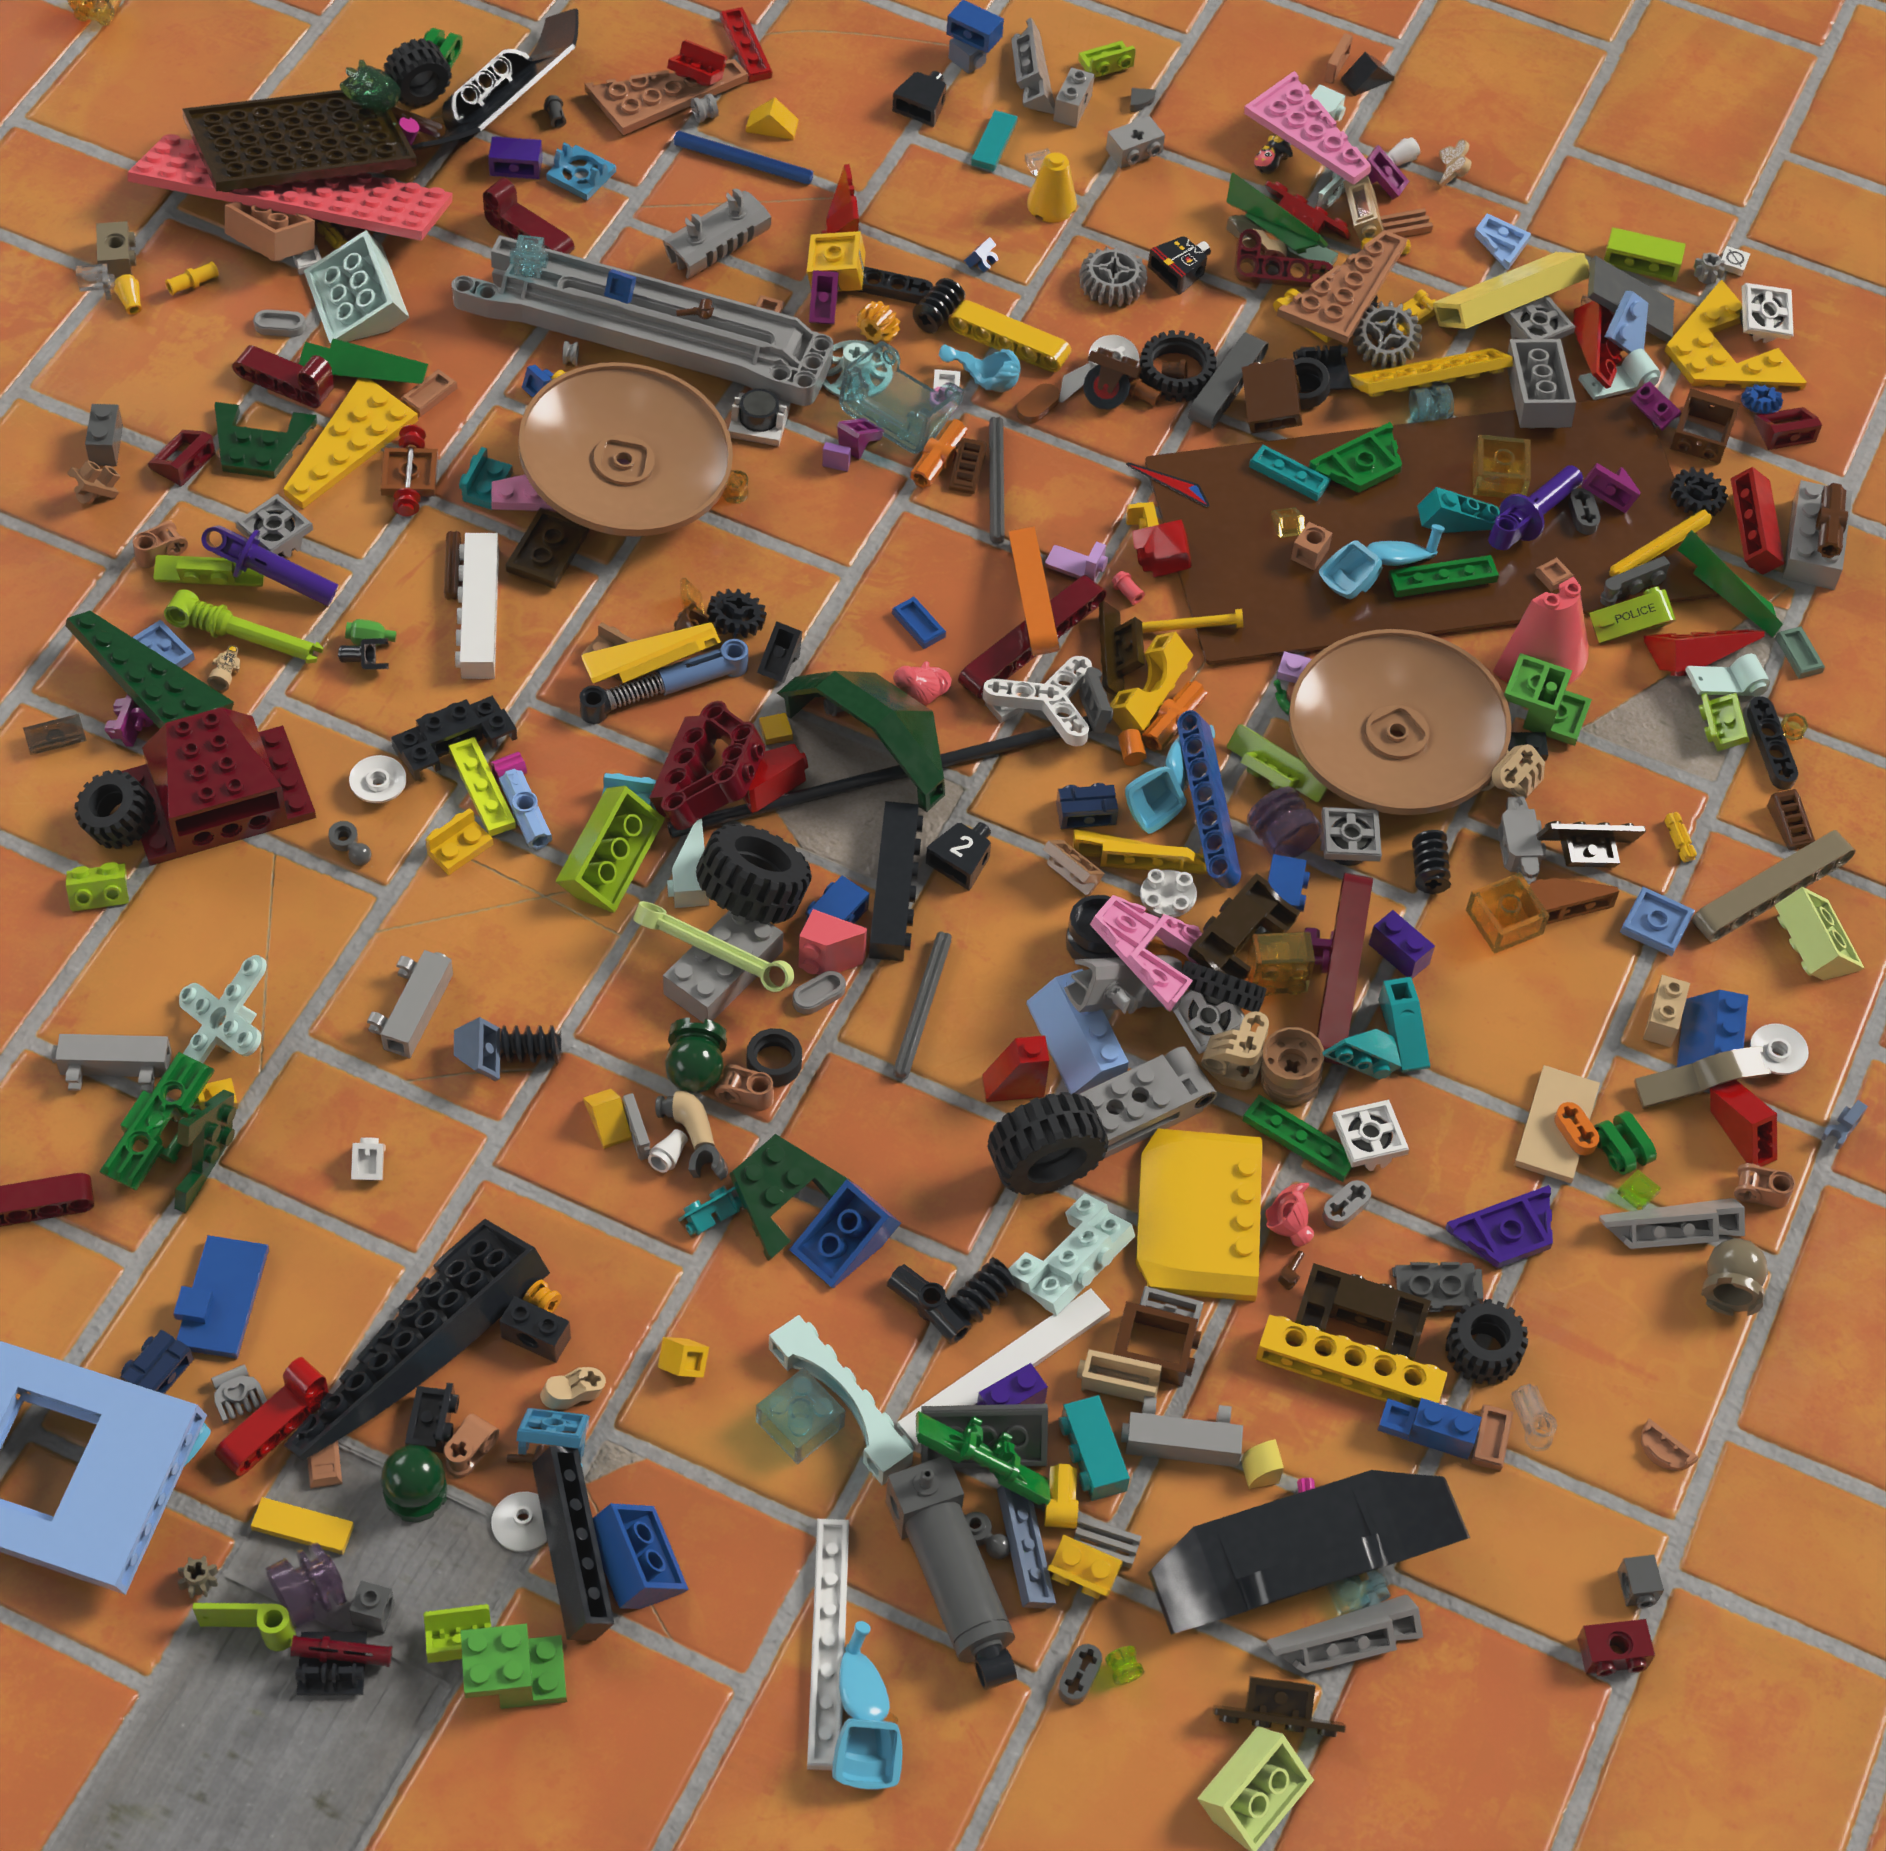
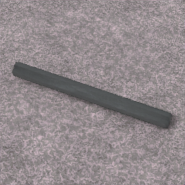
M991 417L989 419L990 541L992 543H1002L1005 537L1003 419L1001 417Z
M940 931L936 935L893 1068V1076L905 1080L909 1076L951 944L952 936L949 933Z

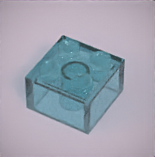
M803 1367L756 1405V1422L798 1465L845 1426V1409Z

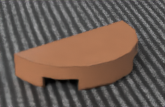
M1650 1418L1648 1419L1641 1433V1444L1645 1454L1653 1463L1664 1469L1677 1471L1687 1469L1697 1462L1699 1457Z

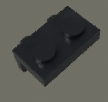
M447 1383L446 1389L417 1386L405 1446L409 1444L421 1445L432 1452L444 1453L445 1443L453 1436L454 1426L453 1423H450L452 1413L457 1414L459 1407V1395L455 1394L453 1383Z

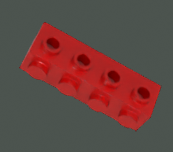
M1751 467L1730 479L1744 561L1751 569L1754 568L1764 575L1785 564L1770 480L1754 467Z

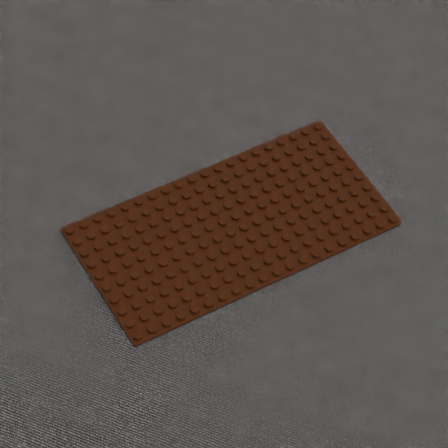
M1633 395L1576 402L1572 427L1520 428L1516 410L1393 425L1392 433L1394 440L1397 441V453L1400 455L1402 462L1401 472L1359 493L1331 480L1329 487L1318 501L1250 468V460L1261 446L1265 445L1309 467L1310 460L1378 427L1152 455L1145 458V466L1148 469L1199 484L1209 503V507H1205L1149 478L1163 523L1182 519L1188 534L1192 566L1189 569L1178 571L1192 618L1235 614V609H1242L1244 628H1237L1236 624L1195 628L1205 662L1207 664H1218L1283 655L1284 652L1293 654L1322 650L1348 636L1372 630L1402 629L1433 635L1519 623L1532 599L1545 592L1554 594L1560 592L1558 588L1551 592L1535 575L1537 567L1555 558H1558L1581 586L1583 614H1589L1590 612L1606 608V606L1601 604L1600 597L1604 591L1606 580L1613 577L1609 574L1610 567L1690 518L1689 512H1684V506H1676L1678 499H1671L1673 492L1670 491V487L1674 480V475L1652 421L1631 402L1630 398ZM1596 463L1615 474L1620 467L1624 468L1641 492L1640 496L1626 513L1594 495L1600 514V523L1597 531L1590 535L1580 533L1574 526L1568 507L1571 493L1543 515L1544 529L1541 535L1531 541L1519 539L1507 550H1498L1490 545L1488 538L1491 530L1442 533L1437 554L1433 558L1405 565H1382L1383 569L1367 592L1361 591L1353 599H1348L1335 593L1319 574V569L1330 557L1342 547L1355 540L1362 543L1365 547H1368L1372 542L1402 541L1426 548L1432 529L1422 526L1417 505L1435 487L1498 506L1500 511L1501 503L1506 497L1512 494H1522L1529 497L1566 466L1572 465L1578 468L1584 480ZM1308 522L1332 532L1329 550L1315 570L1291 560L1294 542ZM1682 540L1652 559L1655 560L1665 556L1670 562L1666 578L1662 583L1646 587L1634 595L1629 594L1619 598L1615 604L1643 596L1645 590L1653 587L1666 590L1670 603L1718 596V593L1693 574L1698 566L1677 550L1683 542ZM1487 555L1492 556L1499 574L1498 581L1495 583L1396 598L1388 579L1389 570Z

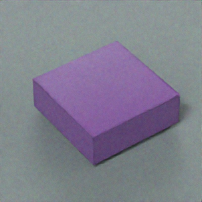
M825 442L822 466L848 472L851 448Z

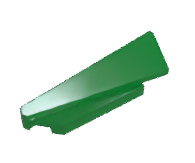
M1691 530L1677 550L1698 566L1693 574L1771 637H1774L1783 626V623L1776 617L1773 604L1734 574Z

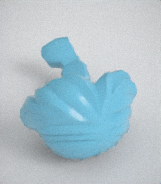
M946 344L941 346L939 350V357L942 361L948 363L958 360L974 378L975 383L986 390L1005 392L1009 391L1018 382L1021 371L1020 361L1014 352L1009 349H1002L1000 352H995L983 360L974 358L968 352L955 350Z

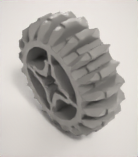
M1107 246L1104 251L1096 249L1095 253H1089L1087 259H1084L1079 271L1080 288L1083 289L1084 295H1090L1091 301L1098 300L1099 305L1107 303L1109 307L1112 304H1117L1119 307L1123 303L1130 305L1131 301H1137L1138 297L1145 290V285L1147 284L1146 266L1143 265L1141 258H1136L1135 253L1128 254L1127 249L1121 251L1118 250L1117 246L1111 250Z
M1392 300L1385 307L1382 301L1379 303L1378 308L1371 304L1369 312H1364L1363 318L1353 333L1355 336L1353 344L1358 346V355L1364 354V362L1372 359L1371 365L1373 367L1377 363H1381L1382 369L1386 368L1387 364H1391V367H1396L1397 362L1404 365L1406 364V358L1412 360L1414 352L1419 350L1420 345L1418 343L1422 341V335L1420 334L1422 327L1420 324H1417L1418 317L1411 316V309L1403 311L1402 303L1397 308L1393 307ZM1397 323L1406 330L1408 337L1397 329ZM1387 333H1388V334H1389L1388 337H1386L1385 340H1384V342H1383L1384 336H1386ZM1367 334L1372 335V338L1378 342L1377 347L1369 341Z

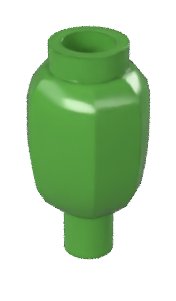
M356 619L353 623L347 622L345 638L351 639V642L355 645L361 646L363 639L388 638V641L396 642L397 631L386 630L378 622Z

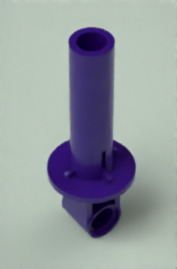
M1566 466L1529 497L1522 494H1512L1506 497L1501 503L1500 515L1496 517L1488 541L1490 545L1498 550H1507L1519 539L1531 541L1541 535L1544 529L1543 515L1582 484L1583 475L1581 471L1575 466Z
M213 526L203 532L201 541L208 551L236 563L233 573L234 577L238 578L243 571L246 572L249 568L329 607L339 585L258 546L260 543V539L258 540L259 530L255 529L248 539L223 526ZM212 531H217L221 534L223 540L220 546H215L210 542L209 537Z

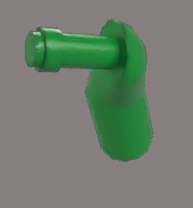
M1275 680L1274 686L1277 690L1275 697L1280 708L1289 715L1290 701L1287 698V692L1282 690L1280 681Z

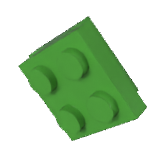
M1520 653L1504 696L1508 702L1528 708L1523 729L1532 732H1545L1547 737L1573 746L1576 745L1592 699L1566 691L1572 670Z
M527 1624L460 1630L465 1698L499 1695L501 1709L567 1702L562 1635L529 1638Z

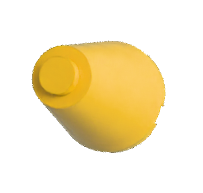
M1055 152L1045 156L1029 192L1027 207L1033 216L1036 217L1037 214L1043 217L1045 222L1057 223L1070 218V214L1076 210L1077 200L1069 160L1065 155Z

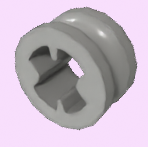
M565 341L563 346V364L571 362L573 365H577L579 343L574 342V344H570L569 341Z

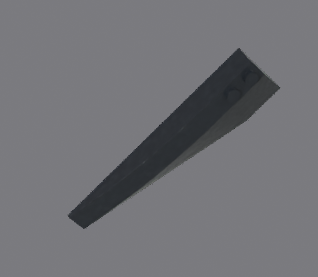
M487 1219L482 1220L439 1258L433 1266L438 1271L430 1279L424 1277L416 1286L419 1290L411 1300H404L398 1308L399 1315L395 1320H388L357 1357L359 1361L357 1366L353 1370L347 1369L339 1378L342 1384L333 1394L327 1393L320 1401L321 1409L317 1414H310L284 1444L286 1449L302 1461L393 1405L460 1354L503 1316L514 1296L522 1299L536 1281L543 1280L550 1274L535 1247Z

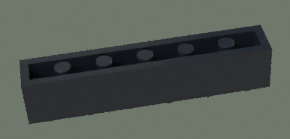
M885 801L869 958L903 961L904 950L910 951L912 933H906L907 926L913 927L914 909H909V902L915 903L916 886L911 885L912 879H917L919 862L913 861L914 855L920 856L921 839L916 838V832L922 833L923 816L918 815L919 804Z
M549 1446L532 1463L566 1636L567 1640L596 1641L614 1625V1619L578 1448Z

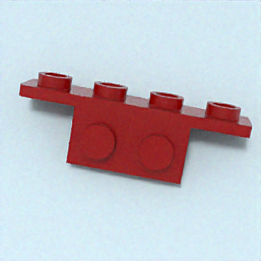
M1267 181L1265 183L1269 193L1281 199L1278 204L1280 207L1319 234L1323 227L1326 226L1347 240L1351 237L1347 229L1348 225L1341 219H1331L1327 216L1328 213L1319 206L1311 207L1307 204L1308 201L1299 194L1291 195L1287 192L1288 189L1279 182L1273 184Z

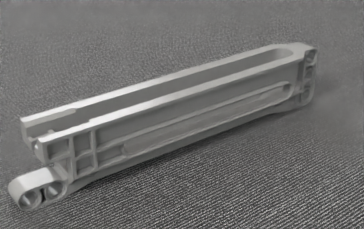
M499 235L491 250V267L494 268L492 272L493 283L462 275L454 278L451 284L453 303L457 309L493 319L524 322L738 382L752 389H765L775 394L777 399L801 406L814 403L833 363L832 338L812 331L796 317ZM612 269L636 277L632 301L628 304L604 296L608 273ZM702 299L712 300L711 307L714 310L712 316L707 320L701 319L698 315L679 317L676 315V310L699 307Z

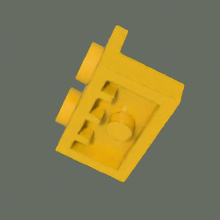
M470 808L463 813L456 814L450 822L441 828L434 829L425 839L427 854L448 876L493 846V838L475 821L474 812Z
M1063 1535L1053 1561L1049 1564L1047 1570L1054 1573L1051 1579L1066 1586H1070L1071 1581L1083 1586L1082 1593L1099 1600L1101 1594L1109 1596L1123 1561Z

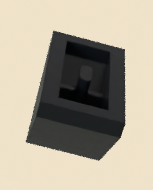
M1366 52L1361 55L1341 78V82L1354 96L1394 81V76L1383 63Z

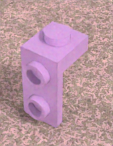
M1096 542L1089 556L1054 545L1045 561V567L1077 579L1087 575L1095 582L1099 573L1105 570L1108 562V557L1105 556L1106 545Z

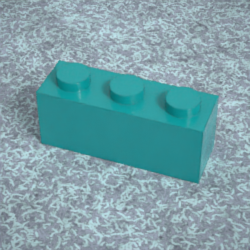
M1097 1395L1064 1404L1062 1416L1058 1418L1059 1427L1062 1435L1068 1436L1071 1444L1068 1446L1070 1458L1073 1463H1078L1081 1471L1078 1476L1082 1490L1088 1491L1091 1501L1126 1492L1130 1477L1100 1396Z

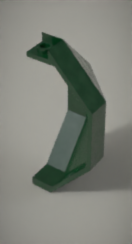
M829 671L797 676L777 692L778 695L785 699L786 714L790 719L815 697H825L871 728L917 787L919 808L925 812H928L945 796L944 774L933 711L877 673Z

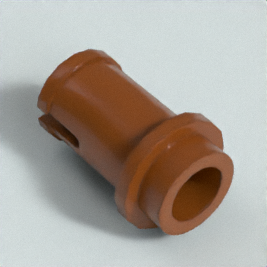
M1134 378L1130 383L1129 393L1132 398L1136 396L1154 407L1157 405L1162 391H1158L1143 383L1141 378L1138 380Z

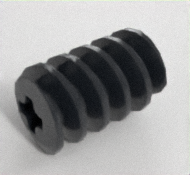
M942 278L938 280L935 286L914 307L913 318L915 323L923 331L935 333L965 299V291L957 282L951 279Z
M1440 830L1423 831L1417 834L1412 841L1416 887L1428 894L1444 892L1451 886L1449 881L1451 874L1448 862V844L1446 843L1447 834Z
M503 1025L500 1040L501 1059L503 1054H505L507 1062L512 1063L515 1054H517L519 1062L524 1063L526 1056L529 1055L531 1062L536 1063L538 1056L541 1055L543 1062L548 1063L550 1055H553L554 1061L559 1063L562 1050L561 1030L559 1034H556L554 1026L550 1025L548 1033L544 1034L542 1026L538 1025L536 1033L532 1034L530 1025H526L524 1033L521 1034L518 1025H515L512 1033L509 1034L506 1025Z
M992 1257L989 1263L983 1265L981 1271L976 1272L973 1279L968 1280L965 1283V1287L960 1288L957 1291V1295H953L949 1301L968 1321L973 1319L980 1323L984 1320L982 1313L990 1314L992 1312L990 1305L998 1306L1000 1304L998 1297L1005 1299L1008 1296L1006 1289L1013 1291L1016 1288V1284L1008 1268L1001 1261Z

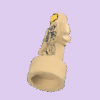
M229 646L227 651L220 653L217 658L213 659V665L217 664V668L211 671L207 683L216 691H227L232 681V671L236 670L237 673L239 672L240 659L237 658L238 648L236 646Z

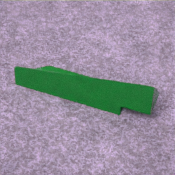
M1235 173L1231 174L1226 200L1229 205L1247 212L1245 216L1277 240L1284 242L1287 247L1297 254L1307 252L1306 249L1315 246L1327 247L1328 243L1318 233Z
M332 339L330 348L305 342L299 361L300 365L305 366L313 355H318L328 361L332 369V375L417 384L424 382L429 365L337 339Z

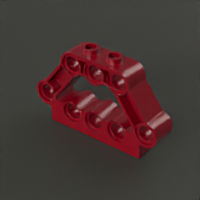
M714 701L707 704L699 716H687L684 718L649 797L657 812L663 817H668L675 829H687L702 817L728 803L742 799L747 794L766 748L754 724L743 722L729 711L723 701ZM722 739L729 745L722 752L723 763L714 772L706 776L707 769L705 766L716 753L714 747L716 740Z

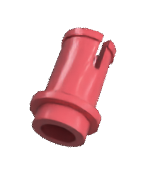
M1121 571L1113 577V588L1120 590L1132 605L1138 604L1144 598L1145 593L1131 580L1129 573Z

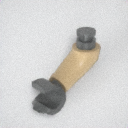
M677 1090L674 1096H668L667 1099L663 1096H658L655 1103L657 1117L663 1118L666 1114L668 1118H674L676 1123H681L686 1128L695 1152L691 1155L688 1170L693 1178H700L702 1166L707 1163H712L711 1168L721 1181L723 1178H726L728 1166L715 1148L708 1116L699 1099L691 1093Z

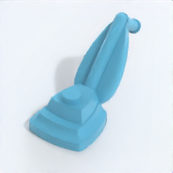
M1437 524L1431 526L1432 531L1426 548L1402 541L1372 542L1368 547H1365L1357 540L1352 541L1330 557L1319 569V574L1335 593L1345 598L1353 599L1361 591L1367 592L1380 575L1383 569L1382 565H1405L1433 558L1437 554L1439 541L1445 528Z
M1210 725L1212 736L1215 738L1214 727ZM1179 736L1170 747L1164 767L1146 772L1129 783L1125 788V796L1130 813L1140 828L1148 834L1157 831L1169 823L1186 805L1183 791L1188 788L1189 781Z
M858 1621L854 1626L855 1630L850 1642L845 1647L846 1652L843 1654L839 1671L841 1702L844 1710L853 1718L845 1721L839 1733L833 1757L832 1776L834 1780L855 1788H889L896 1786L900 1779L903 1753L902 1739L898 1725L890 1721H884L890 1709L885 1684L874 1664L860 1650L866 1635L870 1633L871 1627L866 1622Z

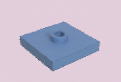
M1642 887L1620 933L1669 956H1673L1695 910Z

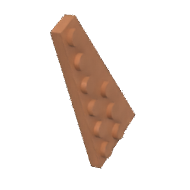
M733 59L726 61L723 78L710 86L700 85L695 79L690 77H680L675 73H669V70L634 75L630 77V80L616 82V79L606 80V84L594 86L593 82L584 83L585 92L622 135H625L690 107L691 99L698 97L702 99L706 94L710 93L715 96L747 82L748 73Z
M1386 230L1382 231L1366 243L1364 248L1357 254L1353 253L1347 257L1346 262L1341 266L1336 265L1313 282L1310 289L1303 294H1297L1287 306L1282 305L1278 308L1277 316L1347 344L1360 320L1363 318L1364 312L1368 310L1406 247L1407 239Z

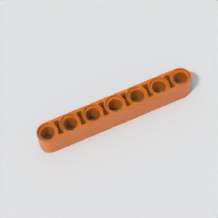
M1035 526L1008 531L1032 655L1037 656L1060 651Z

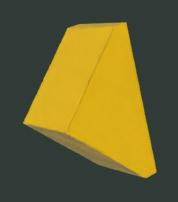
M774 97L750 112L746 132L794 140L799 119Z
M608 1089L583 1098L603 1149L632 1140L621 1097L616 1092Z

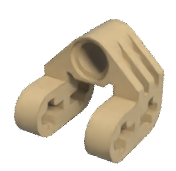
M1529 744L1515 746L1510 751L1507 750L1506 756L1492 771V781L1481 791H1489L1495 785L1499 789H1505L1515 797H1525L1526 799L1543 781L1545 762L1533 746Z
M1249 1012L1243 1018L1239 1030L1232 1029L1210 1036L1201 1061L1202 1067L1222 1085L1240 1090H1248L1254 1087L1262 1067L1263 1046L1269 1028L1268 1017L1261 1012ZM1254 1023L1260 1024V1026L1257 1027L1256 1032L1251 1031V1027L1254 1025ZM1244 1068L1249 1069V1074L1246 1077L1241 1076Z

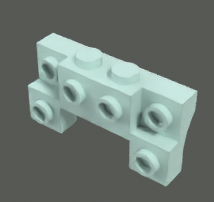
M1085 1193L1065 1212L1069 1225L1076 1229L1044 1261L1025 1252L1008 1269L1016 1284V1288L1030 1295L1046 1310L1055 1315H1058L1088 1286L1102 1269L1108 1266L1113 1258L1135 1237L1131 1223L1109 1213L1107 1204Z

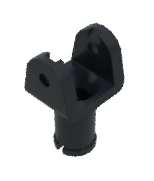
M388 638L363 639L361 646L341 645L338 650L339 660L342 663L361 662L363 669H389V663H376L375 644H388Z

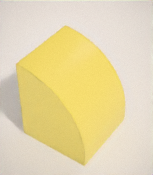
M1276 1439L1258 1444L1243 1454L1241 1463L1249 1489L1279 1484L1284 1467Z

